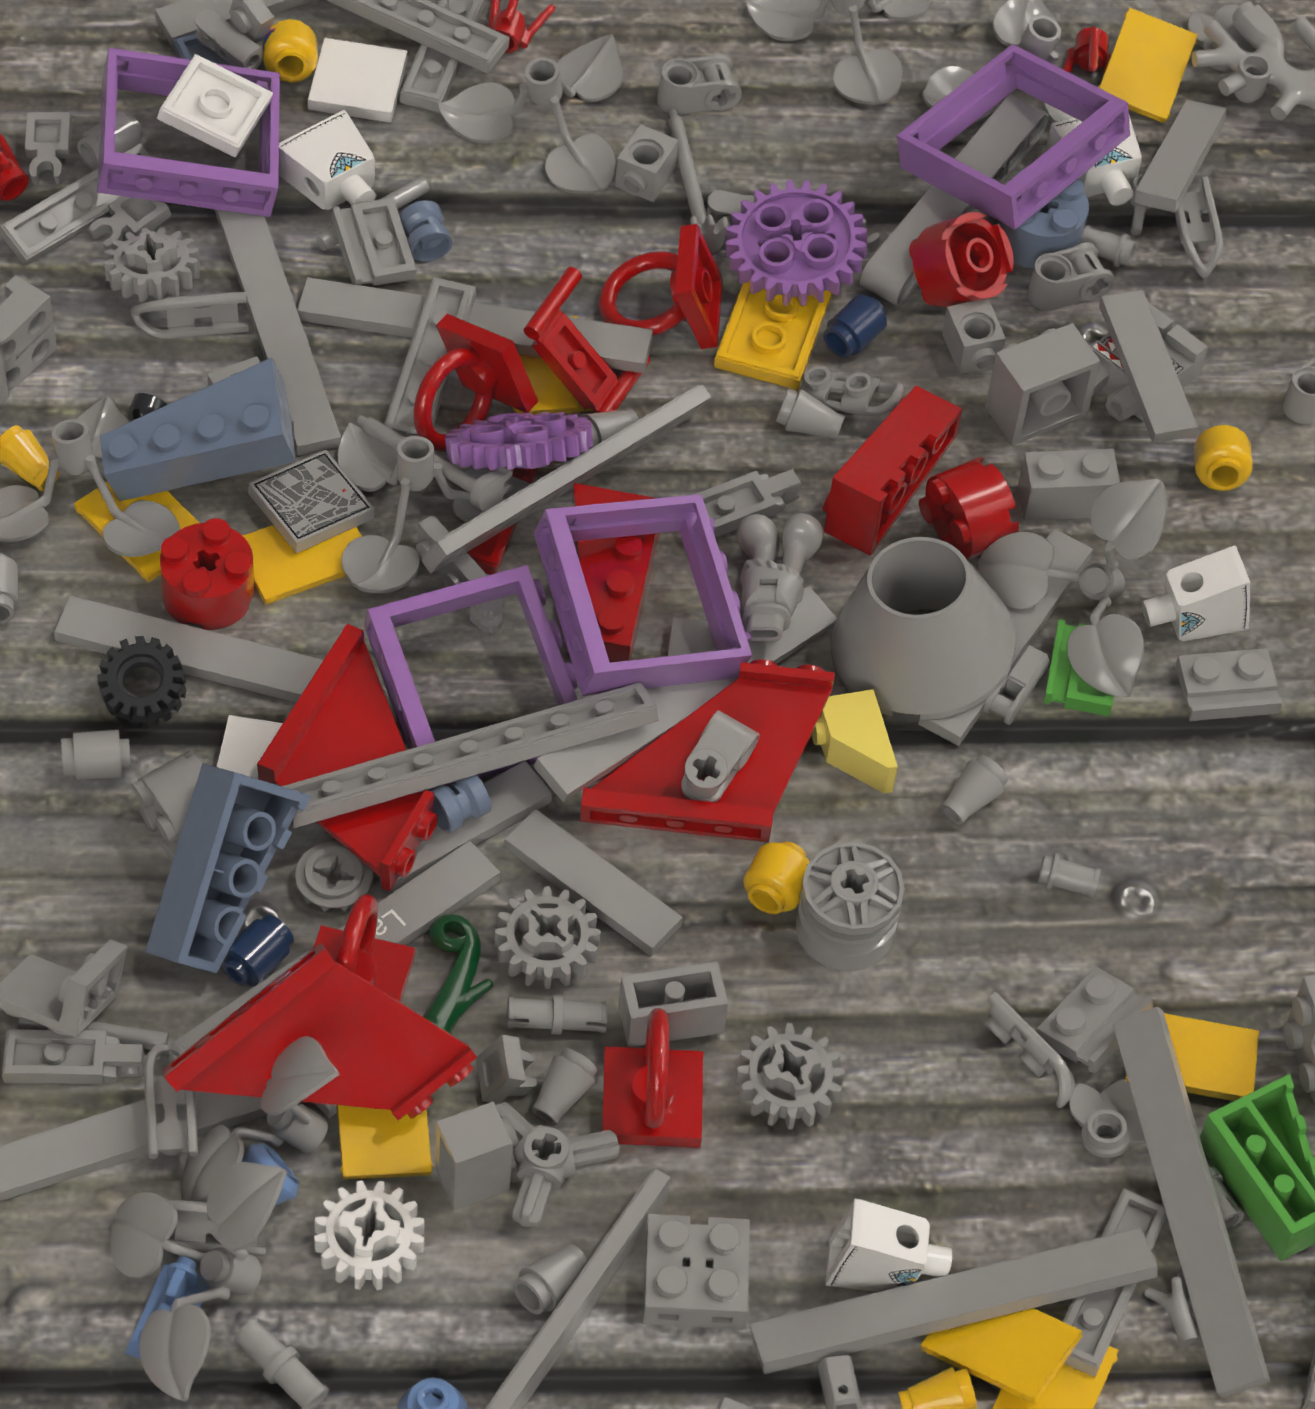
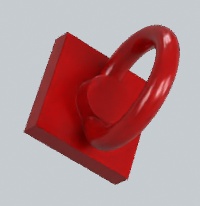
M698 224L680 226L678 255L663 251L644 253L627 260L610 274L599 296V310L605 323L652 329V336H655L673 328L686 317L701 349L718 347L723 278ZM653 269L672 271L670 275V289L674 304L667 311L645 320H631L618 312L616 307L618 293L630 279L642 272Z
M446 314L436 324L448 353L441 356L425 374L418 388L413 410L414 426L417 435L431 441L434 451L446 452V434L438 433L433 427L432 405L439 386L453 370H456L462 386L475 392L470 411L460 425L474 424L473 421L475 420L484 421L490 409L492 399L525 413H529L539 402L513 340L450 314Z
M361 895L353 904L344 931L321 925L313 948L322 943L335 961L401 1002L415 960L416 948L375 938L378 904L372 895Z
M655 1008L648 1016L645 1048L605 1046L601 1131H613L617 1136L618 1143L623 1145L701 1148L703 1051L669 1049L668 1014L664 1009Z

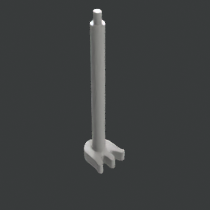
M676 109L669 110L670 118L668 125L671 136L679 140L677 160L692 215L690 221L691 224H698L712 254L723 245L727 233L726 229L729 226L728 218L723 217L714 224L713 216H707L682 117L678 116Z
M362 415L357 418V423L363 426L365 432L396 450L399 442L407 438L374 418L367 419ZM434 454V463H441L443 465L442 473L444 477L470 492V503L482 512L506 499L503 497L504 494L513 489V485L506 482L512 476V471L505 467H500L484 474L480 478H476Z

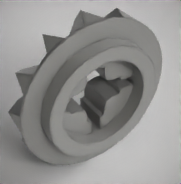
M325 842L310 848L300 858L295 872L296 887L303 894L307 904L314 903L319 905L324 913L329 908H340L345 912L349 905L354 904L361 895L366 894L369 889H372L373 871L340 842ZM337 865H340L342 880H339L332 889H328L326 877H330L332 872L336 870Z

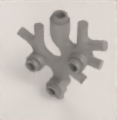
M1246 2L1239 6L1232 16V19L1235 21V29L1256 49L1255 52H1246L1241 49L1216 20L1210 21L1204 27L1203 32L1217 46V49L1193 51L1192 64L1194 68L1210 66L1231 68L1234 74L1220 80L1218 83L1219 90L1224 96L1235 93V96L1240 101L1251 103L1264 95L1267 84H1271L1280 91V98L1271 108V114L1274 118L1284 120L1290 111L1299 104L1306 105L1315 111V67L1310 70H1299L1291 67L1285 61L1282 34L1273 19L1259 4L1254 6L1252 2ZM1301 16L1293 22L1292 28L1315 53V27L1305 16Z

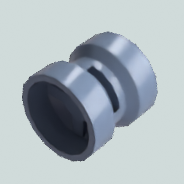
M426 200L418 201L407 206L401 212L399 217L415 260L420 262L435 261L450 251L452 238L446 226L443 225L444 217L437 203Z
M477 775L453 781L449 786L440 785L429 790L434 793V813L438 814L437 824L445 833L449 834L462 827L464 819L469 817L478 819L491 811L490 797Z

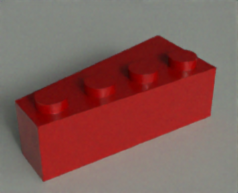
M915 385L904 399L901 398L899 404L890 412L888 417L833 476L831 490L822 509L823 512L827 513L824 532L871 556L957 437L962 408Z
M574 483L572 507L655 499V497ZM660 533L574 541L610 663L630 661L632 659Z

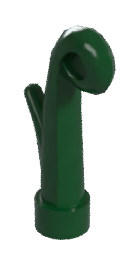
M456 914L443 915L437 918L430 926L429 934L432 942L437 947L448 952H459L439 991L423 1017L451 1035L456 1023L467 1009L494 986L491 979H485L471 987L481 955V941L478 931L470 921ZM454 932L460 938H450L445 933Z

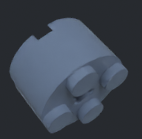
M1080 179L1075 180L1017 229H1013L998 221V225L1005 231L1010 241L1015 263L1033 269L1035 261L1039 256L1069 249L1080 243L1089 212V203L1084 192V184Z

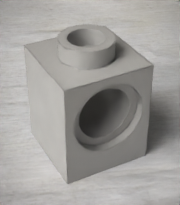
M640 124L617 158L615 186L631 195L640 196L654 202L676 169L679 140Z
M989 299L947 307L942 335L958 373L983 372L991 369L994 366L996 352L1004 348L1006 337Z

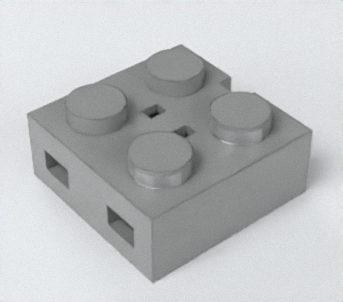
M648 1214L643 1324L745 1330L748 1315L750 1219L708 1217L707 1225L690 1224V1216ZM683 1259L690 1260L688 1267L683 1266ZM706 1261H713V1268H706Z

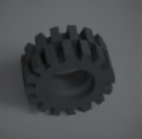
M135 636L136 643L129 645L126 638L120 641V650L116 651L112 646L107 651L108 661L101 660L99 665L101 674H97L101 696L110 714H116L118 721L124 725L128 720L131 721L133 728L141 729L142 722H147L149 728L156 727V719L162 717L164 722L172 718L170 711L174 709L178 712L182 706L180 698L186 697V678L178 655H174L173 649L167 643L162 647L160 640L151 637L150 643H146L144 636ZM148 667L160 675L159 687L153 694L147 697L139 698L130 695L124 688L127 675L136 668Z

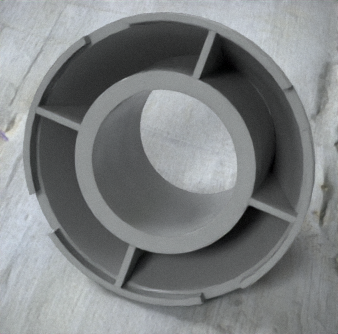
M929 537L903 539L890 544L880 551L844 604L832 631L831 652L833 664L838 677L850 693L874 689L881 713L892 717L894 712L920 715V720H933L965 712L986 700L1001 686L1008 676L1016 646L1014 622L1001 598L958 549L947 542ZM919 609L937 610V612L923 615L905 614L906 612Z

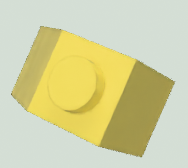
M874 689L829 696L811 735L814 744L822 746L827 763L883 794L893 792L898 766Z

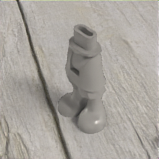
M752 514L742 519L738 526L737 540L743 551L751 558V560L745 561L740 576L742 586V623L746 628V632L750 634L751 641H778L781 639L783 631L787 630L791 625V617L797 605L802 601L804 594L802 586L804 580L800 576L803 565L820 548L823 538L822 525L811 515L795 514L785 521L782 533V564L775 563L779 554L780 541L778 530L771 519L765 515Z

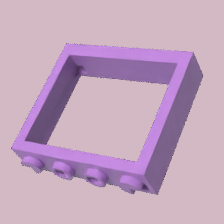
M1012 44L897 135L901 168L1007 226L1017 229L1130 136L1128 102ZM1016 88L1082 121L1081 124L1005 185L939 151Z
M108 48L102 76L97 193L271 217L278 191L280 73L217 64L273 92L269 105L259 119L258 172L115 152L117 89L169 96L191 60Z
M702 494L545 509L534 531V536L582 696L600 694L641 682L646 689L738 678L740 663H748L752 657L749 646L752 638L744 630L740 618V600L737 593L731 589L727 577V559L724 552L719 551L714 536V518L708 517ZM679 531L717 651L610 663L573 541Z
M528 565L367 610L364 628L408 750L433 743L435 740L394 629L398 626L517 593L558 706L578 700L574 691L577 688L575 671L570 662H563L558 648L562 645L559 628L554 620L548 621L543 608L546 605L544 588L538 578L533 580ZM540 756L528 759L526 762L529 765L534 764ZM521 762L480 773L477 776L483 779L500 774ZM453 782L446 783V784H443V785H444V786H449V785L452 784Z

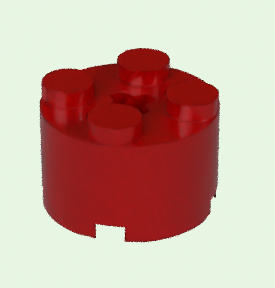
M969 212L927 227L917 239L911 242L909 255L913 261V270L918 285L921 288L922 297L927 304L947 308L948 306L989 299L1004 291L1007 286L1004 282L1007 273L1012 272L1014 260L1010 241L1005 231L998 224L992 225L983 218L986 215L982 213Z
M977 457L930 477L926 483V496L920 498L918 502L923 519L928 524L933 523L940 538L939 540L954 546L967 560L983 554L996 540L1019 532V521L1011 524L1009 510L1016 508L1011 490L1003 475L993 463L986 466L982 464L985 459L983 457Z
M212 518L205 523H197L180 529L171 537L166 538L161 544L160 574L162 599L166 610L176 621L188 625V622L202 625L204 630H217L228 627L244 617L254 595V562L252 549L248 541L239 532L230 528L225 520Z

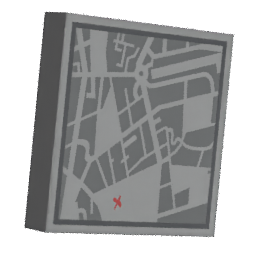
M327 450L252 481L248 486L250 497L296 554L374 519L375 508Z

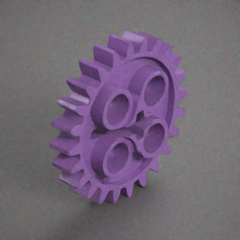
M790 179L787 180L786 190L780 191L774 183H770L769 195L766 196L761 191L755 190L754 203L742 200L741 213L733 212L731 214L732 225L727 226L726 255L730 257L731 271H738V282L740 284L750 281V293L755 294L765 289L766 301L768 302L779 294L782 295L784 306L789 304L792 297H798L800 304L806 306L807 296L814 295L821 303L823 302V291L828 290L836 296L839 295L840 282L851 286L853 284V272L861 273L862 259H866L867 228H863L862 214H854L855 203L853 201L842 204L841 191L834 193L830 197L827 196V184L823 183L816 191L810 189V181L805 180L801 189H795L794 183Z
M531 412L523 414H498L489 417L488 421L475 420L473 421L474 424H462L460 429H451V433L445 435L447 460H451V464H460L462 468L473 466L475 470L481 468L495 470L500 467H507L508 470L516 467L525 469L538 468L550 465L553 460L566 461V457L580 456L579 452H588L589 447H593L591 421H587V417H578L577 414L565 416L564 412H542L537 415H532Z

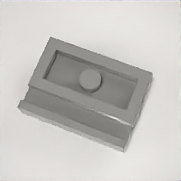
M393 197L351 204V208L340 209L339 206L332 207L331 219L352 284L363 285L372 283L373 286L415 279L417 269Z
M1268 648L1178 656L1175 667L1184 702L1188 706L1189 721L1279 714L1282 700L1277 694L1278 685Z
M1095 966L1037 1028V1033L1056 1052L1075 1063L1079 1061L1088 1066L1089 1071L1095 1074L1119 1048L1113 1023L1152 1009L1153 999L1148 996L1142 998L1135 993L1133 987Z

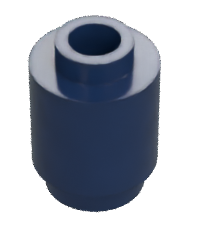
M865 295L855 296L828 321L827 329L823 333V338L828 348L834 354L843 358L858 354L886 328L887 319L883 305L873 297Z
M267 914L262 919L253 920L235 938L224 959L223 969L227 976L241 986L245 984L256 986L261 983L289 955V947L294 942L291 931L281 920L273 915Z

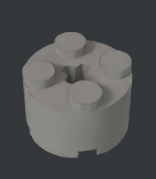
M190 751L174 758L132 783V788L142 804L138 807L139 812L152 832L157 829L160 830L165 838V841L162 842L163 848L171 862L176 852L202 766L201 760L195 754L191 755Z

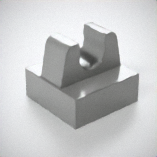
M502 1034L476 1058L481 1096L484 1102L490 1103L494 1101L495 1104H498L508 1096H524L537 1085L535 1078L525 1076L524 1069L533 1062V1056L529 1052L521 1050L519 1037Z

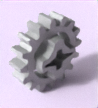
M146 227L142 228L138 236L127 232L125 233L126 241L113 240L112 249L105 250L104 252L105 279L110 281L112 291L122 289V296L124 298L137 294L139 302H144L148 296L161 300L167 293L178 297L180 296V287L191 289L193 288L192 279L200 278L199 248H194V240L192 238L182 240V232L180 231L167 235L164 227L159 228L157 233L149 231Z
M544 887L541 897H535L530 889L525 890L523 903L511 898L508 901V913L499 912L498 929H495L494 945L498 946L497 959L499 963L509 962L508 974L511 977L518 975L520 972L525 973V985L529 987L536 978L543 979L545 989H550L552 979L557 978L565 987L569 986L572 972L584 977L587 973V963H595L597 960V950L600 945L601 935L600 930L596 929L597 916L595 913L585 914L586 901L584 899H580L573 904L569 902L568 890H564L559 897L552 896L550 887ZM517 930L521 931L522 944L520 946L515 938ZM576 930L580 940L577 946L573 944L574 937L572 932Z
M787 1023L784 1034H778L772 1026L767 1027L765 1041L753 1035L750 1039L749 1050L742 1049L738 1064L740 1066L737 1067L736 1083L741 1084L739 1095L741 1101L753 1099L750 1113L753 1116L763 1111L769 1113L768 1125L771 1126L777 1122L778 1118H784L788 1129L794 1128L795 1121L798 1118H802L808 1127L812 1126L815 1112L824 1117L829 1116L831 1102L838 1103L840 1100L841 1085H843L845 1069L839 1068L841 1058L839 1051L827 1053L830 1039L823 1037L817 1042L812 1040V1028L807 1027L802 1035L795 1034L792 1023ZM768 1058L770 1064L764 1065L762 1072L758 1073L759 1066ZM822 1079V1085L812 1095L811 1088L816 1087L818 1080Z

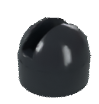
M137 393L134 395L130 406L129 418L133 421L167 404L154 395Z

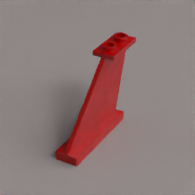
M348 623L346 624L258 761L259 780L278 786H286L406 750L364 642V630ZM425 789L424 792L419 791L324 819L317 823L381 877V888L390 892L400 876L405 878L410 873L416 859L415 850L421 840L428 841L433 835L438 822V814L434 813V793Z
M764 659L753 660L750 663L741 662L737 680L595 786L583 788L580 822L769 843L773 815L828 698L831 696L835 672H826L819 666L808 664L800 665L797 668L781 667L773 661ZM718 710L760 734L759 740L742 769L737 771L717 802L691 800L684 797L681 782L685 774L684 767L687 758L698 744L704 729ZM705 774L704 777L699 780L704 781L705 778H707L709 775Z
M320 943L162 1070L164 1078L176 1092L187 1090L262 1098L266 1089V1083L272 1078V1068L279 1055L295 1040L309 1036L321 1044L326 1056L338 1070L339 1076L301 1102L390 1110L399 1121L405 1115L412 1119L425 1111L434 1101L431 1094L445 1083L452 1087L467 1077L473 1070L470 1063L478 1057L467 1043L462 1042L335 961L325 946Z

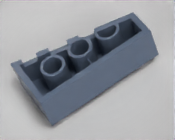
M272 357L100 435L104 476L119 501L296 462L286 385Z
M202 763L145 952L179 964L217 973L247 918L243 911L255 892H261L269 877L264 874L277 848L284 849L292 834L288 828L298 810H305L312 796Z

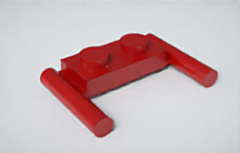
M568 267L524 327V334L534 340L531 345L532 348L584 410L592 408L594 413L617 411L642 373L623 370L617 378L567 315L561 312L560 308L582 279V274L578 269ZM648 356V360H647L646 367H647V366L649 365V363L651 362V359H650L649 356Z

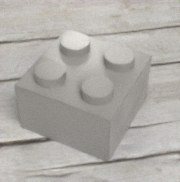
M1073 323L1058 329H1048L1039 336L1019 344H1009L999 352H996L985 408L1011 446L1086 417L1100 360Z

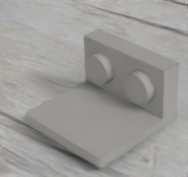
M110 939L95 954L90 953L77 972L35 955H29L0 982V1008L10 1016L24 1017L47 1026L54 1033L70 1035L76 1038L117 997L128 946Z

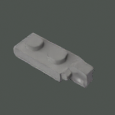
M793 469L770 478L767 474L759 475L756 470L696 494H702L708 517L714 518V536L716 538L737 530L741 520L748 515L759 514L770 517L784 510L786 504L800 497L801 482Z
M8 1029L5 1038L2 1078L4 1083H113L117 1081V1077L143 1076L145 1055L142 1044H120L119 1038L107 1036L106 1031L83 1030L75 1038L70 1035H60L51 1030Z

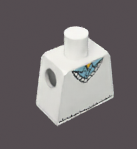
M345 110L279 143V176L321 209L330 210L332 207L345 201L355 204L375 200L376 194L371 189L375 183L374 155Z
M1130 117V136L1078 178L1084 184V192L1087 197L1105 193L1110 204L1114 206L1122 205L1132 198L1133 190L1131 187L1134 178L1139 173L1141 152ZM1072 118L1051 123L1046 151L1081 124L1082 121Z
M1236 545L1169 569L1165 573V595L1142 601V610L1148 627L1172 622L1177 638L1181 641L1248 630L1250 580Z
M854 1199L829 1239L825 1285L881 1292L916 1283L921 1274L935 1277L946 1276L949 1274L951 1267L952 1249L928 1244L930 1224L926 1218L864 1200Z

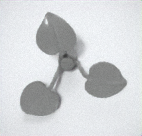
M745 0L747 10L755 25L769 37L780 41H796L809 36L814 27L813 19H821L831 2L832 7L839 14L850 16L858 56L846 57L836 65L833 72V82L838 93L853 102L877 105L890 101L899 92L903 80V70L898 57L885 48L865 53L858 18V11L864 5V0H822L821 4L820 0ZM865 0L874 13L883 10L884 14L892 20H907L920 16L929 8L932 1Z
M1042 0L1006 1L997 11L992 23V29L997 39L1008 47L1014 44L1056 66L1059 54L1054 51V48L1060 40L1061 28ZM959 66L939 69L930 77L922 93L924 102L931 109L965 80L974 75V73ZM1044 102V110L1049 114V119L1052 123L1074 118ZM991 108L973 124H977L986 120L991 115L993 108Z
M612 34L581 45L566 54L557 63L547 57L536 58L529 62L525 69L527 83L520 84V94L516 104L512 92L505 86L494 82L471 86L452 99L438 104L441 116L455 133L469 141L486 144L500 141L512 133L514 128L512 116L521 113L526 98L529 96L531 101L540 107H552L562 140L566 145L555 148L546 158V175L556 188L569 193L591 194L605 190L614 180L616 160L610 144L604 138L594 133L584 134L573 142L559 103L563 92L568 98H572L577 94L582 100L595 102L610 97L619 89L623 80V68L617 52L615 38Z
M105 396L77 419L64 420L54 426L52 438L56 453L48 456L49 470L44 493L41 497H39L36 490L28 486L11 485L0 489V542H16L28 539L41 532L48 525L49 515L43 507L51 502L59 467L71 475L83 474L90 470L111 515L116 518L103 529L105 545L112 552L126 557L148 555L160 551L163 541L180 530L179 523L173 513L159 503L145 500L136 501L129 505L124 512L116 506L96 463V460L102 461L100 435L130 421L118 410L109 396Z
M352 423L347 425L339 444L338 465L359 490L376 491L383 487L386 482L390 485H396L399 480L401 492L391 541L377 535H367L354 539L343 552V572L351 585L360 591L378 594L393 592L408 585L415 578L420 566L419 553L414 548L399 545L409 491L425 489L433 480V477H435L444 496L448 499H455L453 511L461 520L468 522L483 512L470 503V492L451 482V488L449 487L442 473L443 465L441 463H434V446L428 439L421 436L404 438L399 442L396 450ZM481 469L464 470L476 478L491 472ZM511 476L506 482L513 485V489L505 493L503 497L507 499L531 484Z
M1159 479L1120 482L1109 486L1098 495L1091 509V525L1098 537L1108 541L1104 547L1106 564H1090L1083 569L1081 574L1050 569L1055 556L1053 545L1044 537L1029 532L1013 533L996 540L984 551L978 561V571L1008 607L1027 609L1039 604L1048 594L1050 587L1048 577L1078 582L1085 596L1099 600L1098 605L1090 616L1092 625H1083L1075 628L1069 636L1067 649L1069 661L1075 672L1090 686L1110 695L1120 697L1131 695L1133 684L1144 656L1143 635L1134 621L1120 614H1109L1101 620L1099 619L1105 608L1110 607L1111 601L1120 597L1125 588V579L1122 572L1117 568L1119 564L1114 558L1113 550L1115 548L1122 557L1128 560H1137L1153 550L1161 537L1166 519L1167 496L1165 485Z
M309 1036L301 1037L292 1042L276 1059L272 1068V1078L267 1081L266 1089L261 1099V1108L268 1114L267 1123L271 1126V1132L238 1127L231 1133L224 1125H218L201 1138L198 1142V1156H189L184 1168L182 1179L184 1201L207 1202L211 1186L217 1175L225 1167L233 1163L242 1162L244 1145L241 1140L244 1138L266 1141L276 1147H279L283 1141H286L303 1153H310L321 1144L327 1133L328 1122L324 1117L300 1102L339 1076V1072L330 1062L318 1041Z
M238 1162L225 1167L217 1175L207 1198V1213L210 1219L217 1223L212 1229V1235L224 1247L215 1248L206 1254L168 1240L175 1230L178 1215L173 1204L161 1195L151 1192L132 1195L120 1205L115 1214V1221L111 1227V1254L115 1266L124 1275L132 1278H144L151 1275L159 1267L165 1249L171 1253L200 1262L201 1276L210 1287L214 1288L175 1299L172 1303L171 1311L164 1309L154 1311L148 1317L143 1327L139 1349L144 1370L150 1380L160 1390L175 1399L188 1401L191 1385L205 1360L210 1343L211 1327L209 1319L201 1308L193 1304L216 1298L227 1300L230 1297V1292L239 1295L250 1294L260 1281V1262L255 1256L248 1254V1251L244 1248L249 1246L258 1237L265 1226L282 1190L288 1172L286 1169L250 1162Z

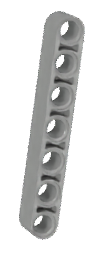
M1011 94L1001 103L955 159L1003 184L1041 138L1047 126L1049 114ZM932 185L867 262L860 278V286L900 306L918 286L913 270V261L909 255L911 242L917 239L924 229L933 224L965 213L980 212V210Z

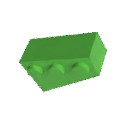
M1290 1074L1209 1113L1200 1134L1205 1154L1214 1167L1222 1174L1223 1180L1280 1261L1315 1244V1157L1312 1156L1305 1134L1307 1126L1304 1117L1299 1115L1294 1099V1085Z

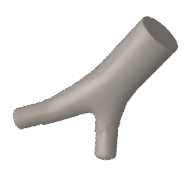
M1181 1269L1178 1272V1276L1171 1280L1172 1293L1165 1294L1152 1288H1147L1145 1296L1158 1302L1167 1311L1172 1320L1179 1344L1184 1346L1195 1343L1199 1340V1336L1189 1309L1186 1282Z

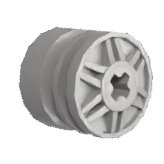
M858 842L833 844L819 851L809 862L802 883L795 925L798 940L810 957L825 967L842 971L866 969L884 958L893 945L905 890L902 873L892 858L874 846Z

